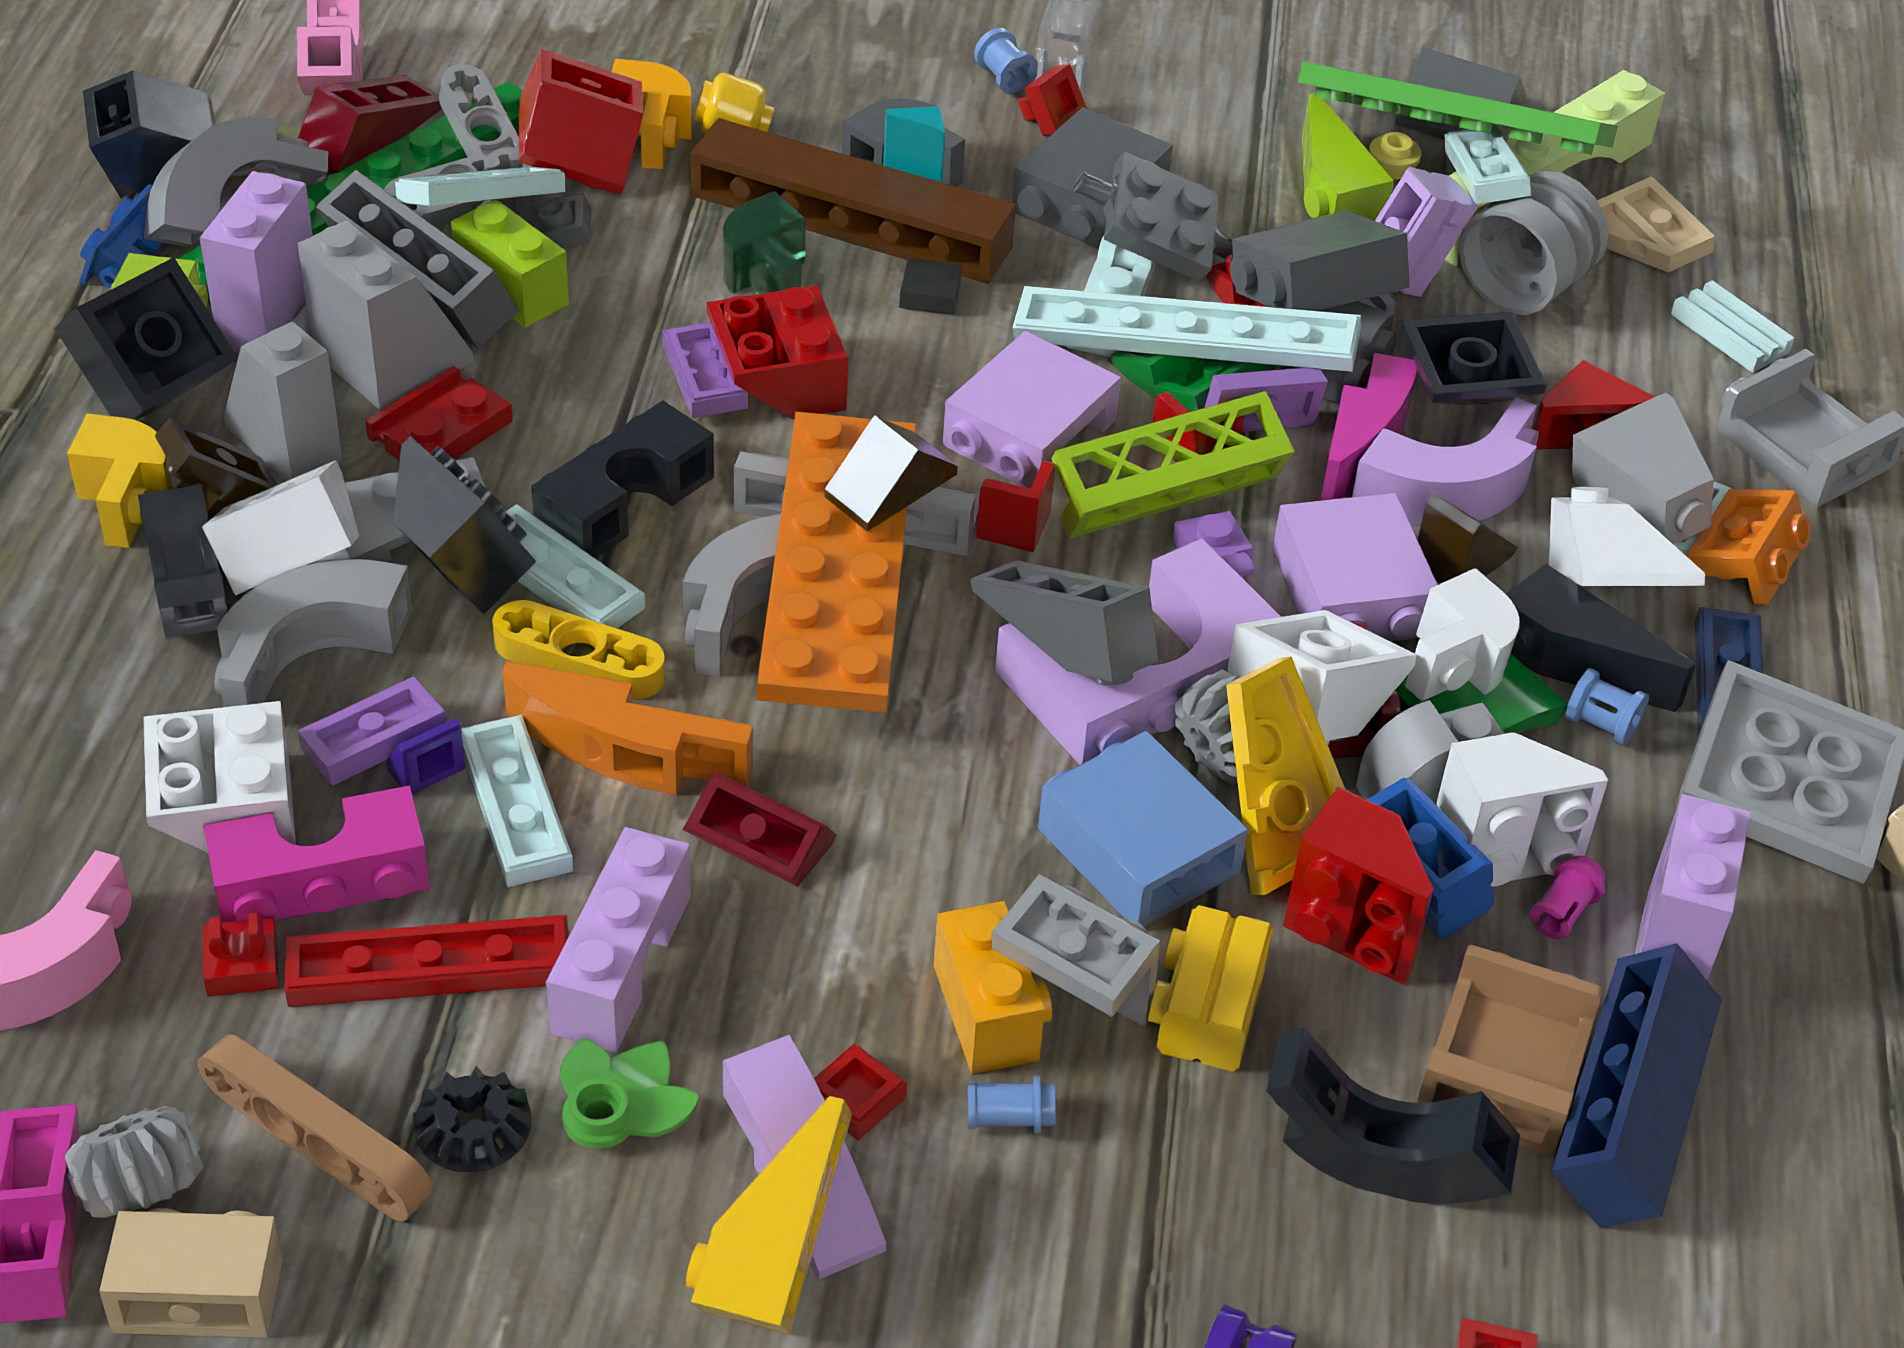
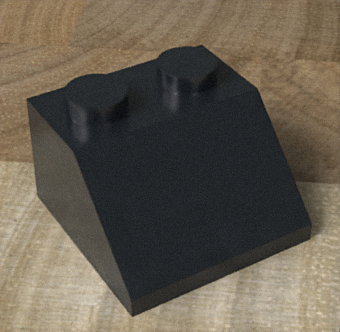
M175 257L76 307L54 328L110 416L138 421L238 360L237 355Z

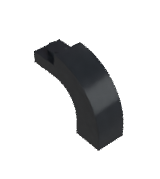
M202 484L138 495L165 638L170 639L217 630L218 625L228 611L221 571L218 568L216 555L202 528L209 521Z
M1304 1027L1279 1034L1266 1092L1288 1114L1283 1142L1307 1163L1336 1180L1355 1188L1411 1202L1433 1204L1465 1203L1511 1194L1520 1134L1483 1091L1429 1103L1405 1102L1387 1098L1362 1087L1352 1080Z

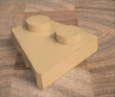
M1652 176L1597 200L1606 217L1609 237L1606 249L1668 273L1714 251L1715 235Z

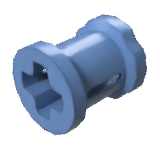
M1005 28L990 30L976 44L974 50L975 61L982 69L994 73L996 84L1004 93L1011 95L1016 92H1022L1037 77V60L1031 53L1021 51L1017 47L1016 38L1009 30Z
M1589 668L1580 678L1571 695L1565 718L1572 723L1583 720L1614 734V741L1625 746L1635 734L1644 716L1649 701V694L1640 690L1635 694H1631L1600 680V673ZM1598 700L1616 707L1618 712L1616 714L1598 707L1596 702Z

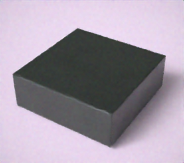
M908 258L900 290L899 308L954 314L961 283L962 264Z

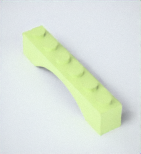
M1622 70L1553 112L1618 126L1613 148L1594 144L1592 155L1560 149L1562 138L1543 134L1541 144L1510 138L1507 142L1528 175L1541 170L1562 172L1583 160L1595 157L1612 158L1622 163L1652 144L1665 92L1650 85L1641 76ZM1457 171L1449 175L1469 194ZM1491 202L1478 204V208L1473 214V216L1480 212L1482 209H1484ZM1461 235L1445 258L1447 262L1455 267L1461 264L1459 253Z

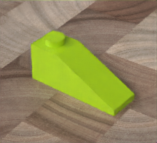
M1315 93L1309 94L1302 132L1304 204L1309 216L1317 218L1347 210L1375 221L1392 194L1394 180L1323 98L1314 97Z

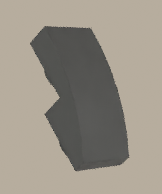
M584 193L566 198H552L542 205L532 207L527 196L497 199L561 248L590 243L591 207ZM494 199L485 200L483 203L474 205L473 210L479 207L480 205L486 204Z

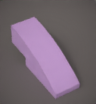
M790 1035L723 1060V1096L754 1148V1167L758 1174H760L825 1100ZM845 1141L810 1262V1266L818 1280L886 1252L885 1238Z

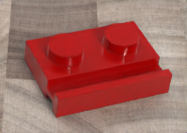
M452 366L365 420L367 438L372 442L379 440L384 443L385 451L400 460L401 445L410 436L429 453L439 446L453 459H456L513 422L511 403L472 377L465 380L460 376L459 369Z

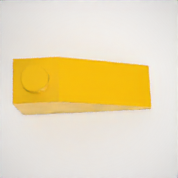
M829 1096L713 1225L708 1244L697 1243L689 1262L686 1287L694 1289L691 1302L700 1310L790 1335L852 1116V1112L844 1099Z

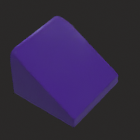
M456 718L396 746L387 759L386 766L387 771L400 787L410 785L411 793L414 794L465 769L461 723Z

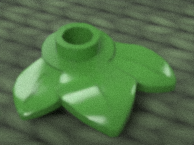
M583 1038L569 1050L560 1066V1082L568 1096L563 1106V1126L567 1135L574 1142L587 1148H609L621 1143L629 1135L659 1137L668 1134L686 1123L694 1114L699 1103V1095L686 1088L669 1086L670 1061L667 1046L662 1041L645 1044L610 1058L608 1053L597 1043L588 1038ZM599 1115L608 1117L599 1120L591 1119L592 1117Z

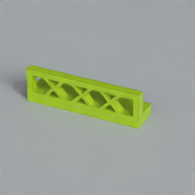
M1266 391L1055 450L1051 459L1055 463L1057 473L1070 499L1060 520L1068 538H1075L1275 479L1295 451ZM1255 412L1267 437L1251 440L1230 429L1236 417ZM1225 421L1223 426L1217 424L1218 422ZM1195 429L1216 439L1217 442L1212 453L1199 455L1178 445L1183 432ZM1169 436H1173V438H1172L1171 441H1169V440H1167V439H1165V438H1166V437H1169ZM1141 444L1165 455L1160 468L1149 471L1125 459L1131 447ZM1224 444L1231 446L1229 448L1222 449ZM1121 450L1119 456L1112 454L1113 452ZM1090 459L1112 470L1107 483L1085 489L1074 464ZM1172 459L1179 461L1177 463L1170 464ZM1119 474L1125 476V478L1116 480Z

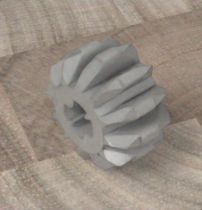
M1221 669L1213 675H1206L1184 691L1182 697L1174 702L1177 715L1175 724L1184 735L1185 740L1183 744L1192 750L1196 762H1202L1212 777L1216 779L1221 778L1223 781L1233 785L1237 783V773L1226 685L1241 676L1238 674L1233 676L1231 673Z
M162 1106L154 1110L146 1108L136 1114L123 1115L118 1120L109 1124L99 1125L98 1129L94 1132L80 1136L77 1142L65 1154L70 1171L67 1176L75 1196H79L85 1211L90 1212L92 1217L99 1218L118 1215V1211L147 1209L151 1204L160 1200L171 1199L172 1194L176 1191L188 1188L204 1166L199 1154L201 1146L194 1128L189 1127L183 1112L168 1106Z

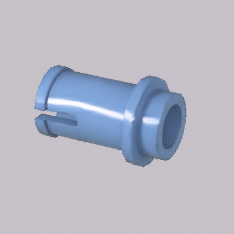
M1033 1075V1083L968 1082L969 1129H976V1127H1034V1134H1041V1126H1056L1055 1082L1041 1083L1040 1075Z

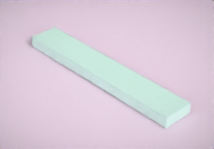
M1024 286L1013 324V334L1015 340L1026 330L1054 345L1353 372L1361 332V315Z

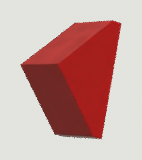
M1582 360L1541 398L1534 425V430L1539 432L1535 445L1537 446L1536 450L1573 449L1574 434L1654 398V395Z

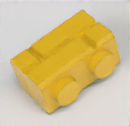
M1198 905L1195 909H1192L1186 931L1173 928L1164 962V969L1174 971L1171 983L1157 981L1148 1017L1149 1022L1160 1024L1156 1048L1159 1049L1161 1054L1188 1061H1193L1197 1058L1204 1065L1231 1072L1239 1069L1268 960L1274 930L1269 922L1240 915L1234 919L1231 918L1228 912Z

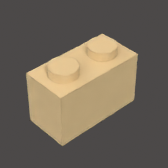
M155 1208L147 1212L118 1211L99 1290L111 1333L268 1338L283 1261L274 1216H258L247 1211H230L223 1215L180 1213L168 1208Z

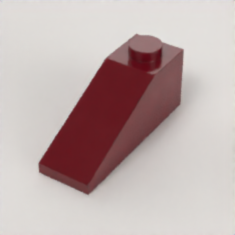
M405 74L316 87L298 139L307 141L310 148L328 151L327 171L338 173L366 158L373 152L379 151L407 136L442 109L439 95Z

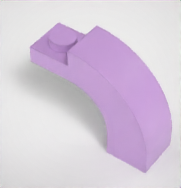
M1515 397L1489 435L1476 443L1461 447L1431 446L1383 428L1359 461L1352 497L1396 493L1409 523L1421 526L1425 504L1432 493L1440 496L1478 521L1490 518L1510 507L1526 490L1537 448L1535 445L1539 435L1538 431L1531 429L1537 405Z

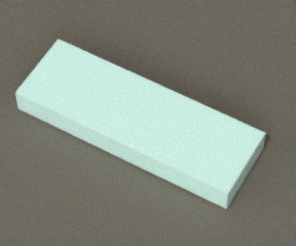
M1492 125L1491 134L1470 129L1451 131L1444 134L1445 152L1475 204L1531 196L1530 177L1497 126Z
M522 167L405 178L395 182L396 199L402 203L432 206L565 192V173L558 169Z
M516 504L506 511L528 534L520 543L536 560V563L518 582L551 606L614 628H619L645 609L644 592Z
M522 715L461 728L464 759L507 887L573 872L572 854Z

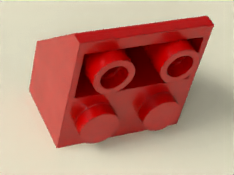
M541 48L519 99V163L538 168L558 169L565 173L566 178L579 181L587 187L604 189L621 195L625 187L643 116L642 82Z
M818 285L792 287L782 291L749 296H734L729 299L706 302L707 314L735 385L790 419H795V412L826 414L847 410L848 355Z
M1337 787L1301 838L1283 927L1299 934L1311 943L1320 944L1361 964L1373 973L1382 974L1400 984L1406 985L1412 974L1433 887L1400 815Z

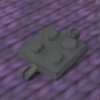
M1123 151L1114 164L1111 183L1090 175L1084 170L1080 172L1075 181L1074 193L1101 203L1106 218L1104 240L1200 283L1211 270L1213 254L1224 259L1233 254V238L1221 234L1216 222L1219 194L1199 183L1184 179L1160 168L1153 162L1140 159Z

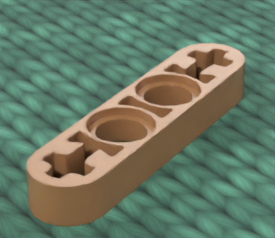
M227 1034L197 1060V1067L202 1078L224 1102L388 1217L403 1222L433 1195L434 1188L431 1179L424 1168L411 1155L236 1035Z

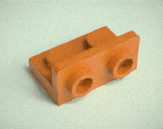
M1729 489L1711 516V527L1701 531L1686 557L1698 566L1707 577H1717L1723 580L1747 578L1754 605L1767 606L1780 584L1786 582L1791 566L1801 550L1808 546L1810 540V521L1806 514H1802L1797 490Z

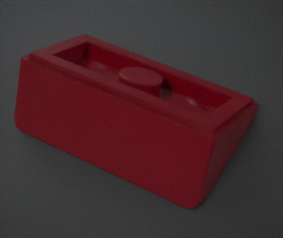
M713 771L682 829L796 887L801 884L826 854L837 836L825 824Z

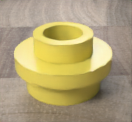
M1390 132L1379 136L1371 142L1369 147L1371 155L1392 179H1401L1408 167H1417L1422 154L1420 146L1408 135L1400 132Z

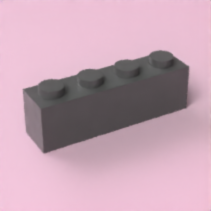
M357 170L350 174L316 206L328 227L347 220L414 274L460 336L478 350L519 312L494 269Z

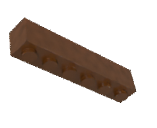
M720 118L717 119L691 151V196L905 260L911 258L962 264L961 276L986 284L990 283L1013 247L1016 204Z

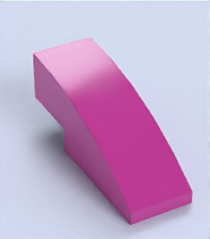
M1374 353L1367 389L1344 385L1321 501L1342 499L1354 491L1359 461L1383 428L1399 435L1401 434L1411 405L1418 372L1414 360Z
M77 1104L0 1112V1324L67 1317L75 1246L77 1196H75L67 1176L70 1171L65 1154L79 1139Z

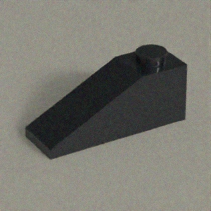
M1544 564L1505 593L1514 604L1519 616V629L1511 654L1536 674L1577 685L1586 670L1591 668L1600 673V680L1631 694H1635L1639 690L1649 694L1648 705L1672 712H1676L1682 707L1696 662L1548 564Z

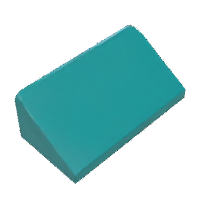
M940 107L885 109L883 166L943 183L945 126Z

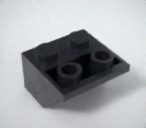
M134 70L83 91L89 148L120 198L135 192L141 193L148 184L153 186L156 177L171 157L198 135L216 125L212 101L207 92Z
M410 436L401 445L393 524L453 587L480 612L485 614L536 563V560L520 543L528 534L503 509L494 514L502 504L478 480L474 479L471 482L466 476L459 480L465 471L441 447L437 446L429 453Z

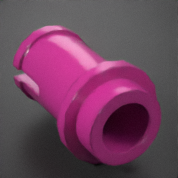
M1576 856L1572 859L1561 861L1554 871V883L1542 899L1531 909V922L1538 921L1543 913H1546L1535 926L1543 935L1552 939L1566 938L1572 929V925L1586 906L1599 902L1604 895L1605 873L1598 863L1585 856Z

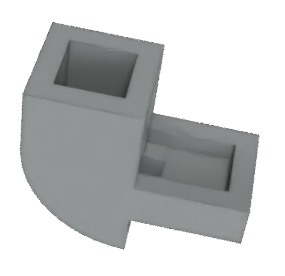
M1430 700L1422 702L1394 717L1373 737L1363 754L1356 787L1362 797L1367 800L1403 777H1410L1436 804L1451 743L1505 733L1483 702L1442 714L1438 713Z

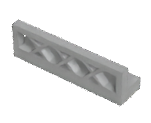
M740 451L734 465V511L761 517L781 514L789 458ZM937 487L907 507L904 544L967 556L977 527L979 494Z

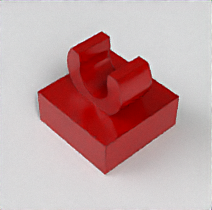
M1071 64L1054 66L1024 88L1027 97L1017 100L1023 118L1025 120L1036 119L1042 135L1053 134L1082 107L1087 109Z
M255 912L249 913V920L222 922L220 916L211 917L209 923L203 925V980L207 997L279 989L277 932L274 917L262 918L259 913Z

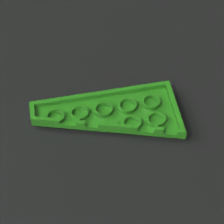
M1302 61L1298 79L1299 83L1316 86L1314 97L1361 105L1370 109L1408 115L1413 118L1455 125L1490 134L1493 123L1511 127L1509 138L1541 144L1543 134L1562 138L1560 149L1592 155L1594 144L1613 148L1618 128L1616 125L1304 61Z

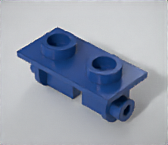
M148 184L134 200L126 197L121 201L111 217L110 226L105 232L97 228L89 236L80 253V257L85 259L86 262L79 283L85 285L96 274L106 287L111 288L129 253L148 255L147 253L154 256L165 243L144 239L146 207L152 188L151 184Z

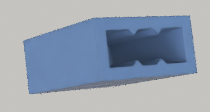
M1144 731L1123 743L1117 742L1108 746L1099 756L1072 770L1060 771L1046 784L1042 785L1038 830L1124 918L1136 921L1143 927L1234 877L1241 871L1248 829L1148 731Z

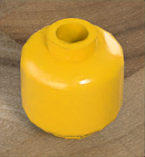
M720 73L714 78L713 82L704 81L693 120L700 122V130L703 136L718 118L768 132L774 107L765 104L766 90L761 84L728 73Z

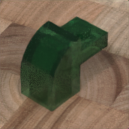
M775 191L740 205L728 215L724 222L723 277L726 286L733 294L750 286L756 294L801 287L802 264L805 263L806 219Z

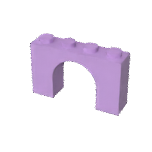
M1202 538L1152 560L1149 582L1152 610L1186 644L1190 651L1171 662L1140 669L1134 672L1133 678L1126 683L1100 685L1095 683L1093 677L1068 672L1011 623L999 627L995 672L1079 765L1099 756L1108 746L1117 742L1123 743L1144 731H1148L1152 735L1157 732H1166L1175 727L1177 715L1174 702L1184 695V691L1206 675H1213L1221 669L1227 671L1235 625L1281 617Z

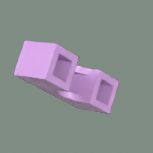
M624 827L546 981L550 1034L577 1042L583 1038H588L603 1049L617 1053L642 1001V974L650 944L668 946L691 898L690 844Z

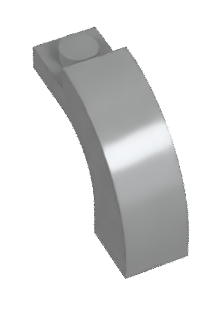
M242 117L212 126L171 157L156 177L146 207L144 239L195 249L201 245V235L219 214L221 193L228 178L241 175L249 176L252 171L304 182L307 187L327 173L328 151L310 148L307 141L298 138H280L277 140L278 119Z
M781 514L751 520L726 531L703 548L689 566L682 582L683 626H686L685 646L695 648V674L720 677L731 636L737 622L752 608L769 601Z
M361 559L318 562L281 573L245 594L231 607L217 627L222 658L216 669L214 687L216 693L222 695L224 707L264 703L278 674L293 660L318 649L342 646L393 654L413 611L408 566Z

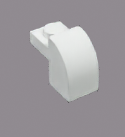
M1476 568L1430 588L1416 633L1420 639L1415 652L1417 654L1415 666L1408 674L1405 687L1421 701H1425L1446 690H1456L1468 680L1486 695L1495 689L1502 679L1519 629V616L1509 597Z

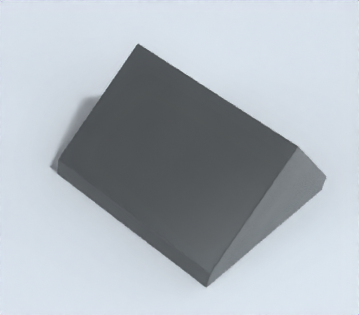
M1422 47L1409 82L1519 106L1524 104L1526 91L1519 76ZM1398 114L1396 124L1442 139H1445L1444 134H1447V132L1465 129L1455 125L1422 120L1403 114ZM1493 123L1504 136L1509 126Z

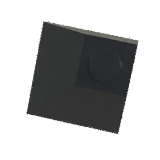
M1512 311L1402 320V334L1432 403L1454 405L1489 404L1513 401L1515 397L1525 399L1545 393L1547 383Z

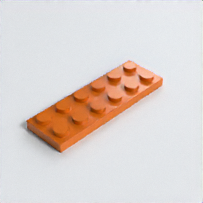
M795 412L757 680L756 700L882 713L887 711L907 507L867 532L825 498V488L872 419ZM889 421L915 432L916 423Z

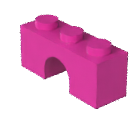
M410 785L342 798L345 818L342 830L330 841L316 846H298L284 840L276 829L273 812L203 825L221 921L249 920V913L255 912L259 913L262 918L274 917V921L317 912H330L341 907L386 898H399L407 894L430 890L425 845Z

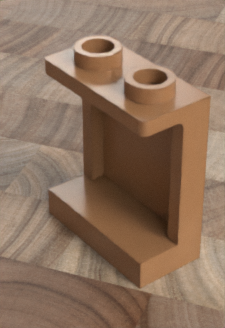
M1475 945L1468 946L1437 1043L1432 1049L1425 1070L1417 1103L1438 1102L1483 1091L1520 1134L1519 1146L1553 1157L1568 1115L1574 1087L1604 989L1599 985L1581 980L1573 975L1559 973L1515 959L1502 952L1487 950Z

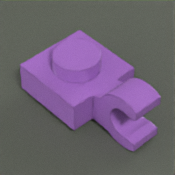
M1230 511L1174 522L1173 542L1177 549L1202 538L1243 579L1244 576L1254 574L1252 563L1253 547Z

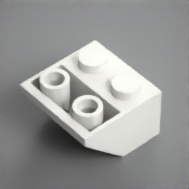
M280 701L143 717L146 817L148 826L208 853L203 825L273 812L279 835L287 842L296 845L290 757Z
M1513 732L1451 743L1436 805L1468 837V843L1476 845L1493 863V882L1491 885L1496 887L1513 880L1546 874L1554 875V871L1561 861L1572 859L1576 856H1585L1608 779L1601 769Z

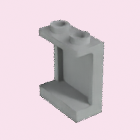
M1804 349L1786 359L1780 358L1774 361L1768 368L1746 379L1740 378L1734 381L1722 397L1721 403L1723 408L1716 431L1789 488L1797 490V494L1812 506L1818 508L1895 467L1904 444V418L1893 410L1868 424L1810 381L1809 375L1816 356L1809 350Z

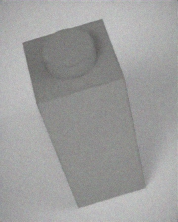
M293 321L241 346L223 417L225 427L286 481L332 461L342 462L328 351Z
M1665 392L1573 435L1572 483L1576 486L1609 489L1608 497L1629 504L1673 545L1711 527L1714 479L1672 396Z

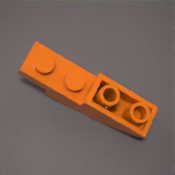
M510 661L505 662L502 672L506 715L509 717L522 715L529 735L578 765L612 779L677 796L683 777L709 781L713 771L746 787L748 786L753 771V725L672 711L661 707L633 704L632 683L549 669L543 666Z

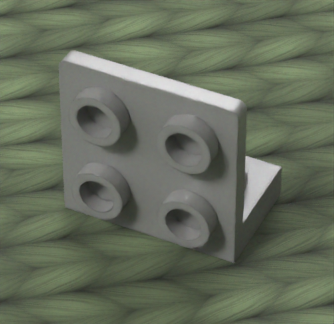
M1039 874L992 931V949L1111 1017L1118 1012L1141 1026L1147 1024L1156 988L1160 940L1151 936L1136 921L1127 918L1120 919L1091 903L1078 889L1068 885L1060 886Z

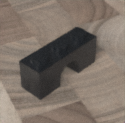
M662 400L641 415L633 417L627 424L598 443L590 445L584 452L555 471L546 474L537 483L531 486L533 516L596 559L629 536L628 493H649L673 506L714 478V433Z

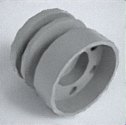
M1541 170L1530 174L1531 196L1491 202L1474 215L1466 227L1462 229L1459 253L1462 268L1470 284L1487 303L1504 312L1512 311L1513 314L1528 315L1541 311L1560 296L1568 286L1573 285L1583 275L1592 270L1604 257L1609 239L1606 217L1596 198L1579 181L1562 172Z

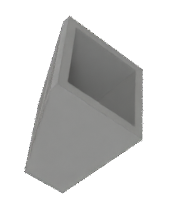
M346 220L335 226L328 227L324 231L298 243L310 336L328 351L330 368L379 410L393 404L452 366L460 370L474 363V353L418 278Z

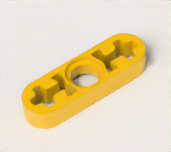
M529 600L508 602L497 609L493 616L495 649L500 656L509 661L632 683L633 700L650 698L656 695L664 686V652L661 646L651 639ZM574 643H586L595 648L592 653L580 657L570 656L562 651L565 647Z

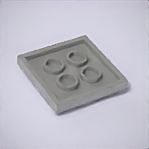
M1728 660L1719 677L1675 808L1678 806L1681 794L1750 811L1746 837L1864 884L1874 867L1904 759V729Z

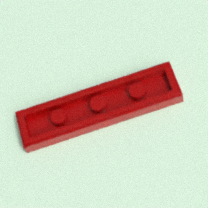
M567 915L288 936L286 937L285 962L287 1006L297 1007L546 986V981L569 937Z

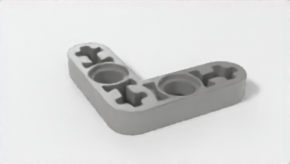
M468 64L453 65L442 74L440 82V105L467 158L398 177L390 181L385 187V191L396 198L395 182L405 178L532 167L519 163V136L482 70ZM456 87H462L466 93L473 92L472 109L469 110V101L462 90L455 91ZM478 125H489L497 129L500 137L494 141L486 142L476 138L471 130ZM485 200L432 206L408 204L417 205V209L412 211L435 227L451 222L472 211L474 205L483 203Z

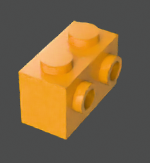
M1005 901L937 913L933 966L971 1075L1039 1061L1043 1024L1052 1020V1004L1046 983L1043 980L1034 981L1029 969L992 949V931L1008 913Z

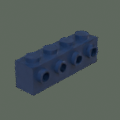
M1678 944L1618 958L1552 1168V1173L1600 1228L1662 1217L1722 1002L1721 997Z

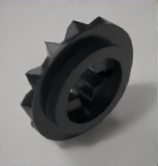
M475 1066L470 1075L458 1078L446 1072L440 1086L435 1089H423L421 1104L418 1110L413 1113L414 1134L423 1154L443 1168L457 1172H480L495 1168L515 1156L529 1137L532 1115L525 1089H517L513 1086L505 1071L493 1077L484 1075ZM484 1105L485 1122L473 1119L466 1126L462 1125L460 1128L459 1110L472 1113L478 1106L482 1107Z

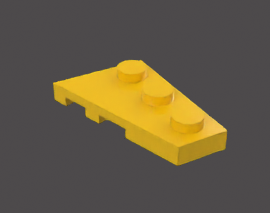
M1292 656L1276 658L1226 685L1242 824L1248 829L1245 851L1250 895H1266L1293 879L1302 836L1336 788L1340 787L1346 790Z

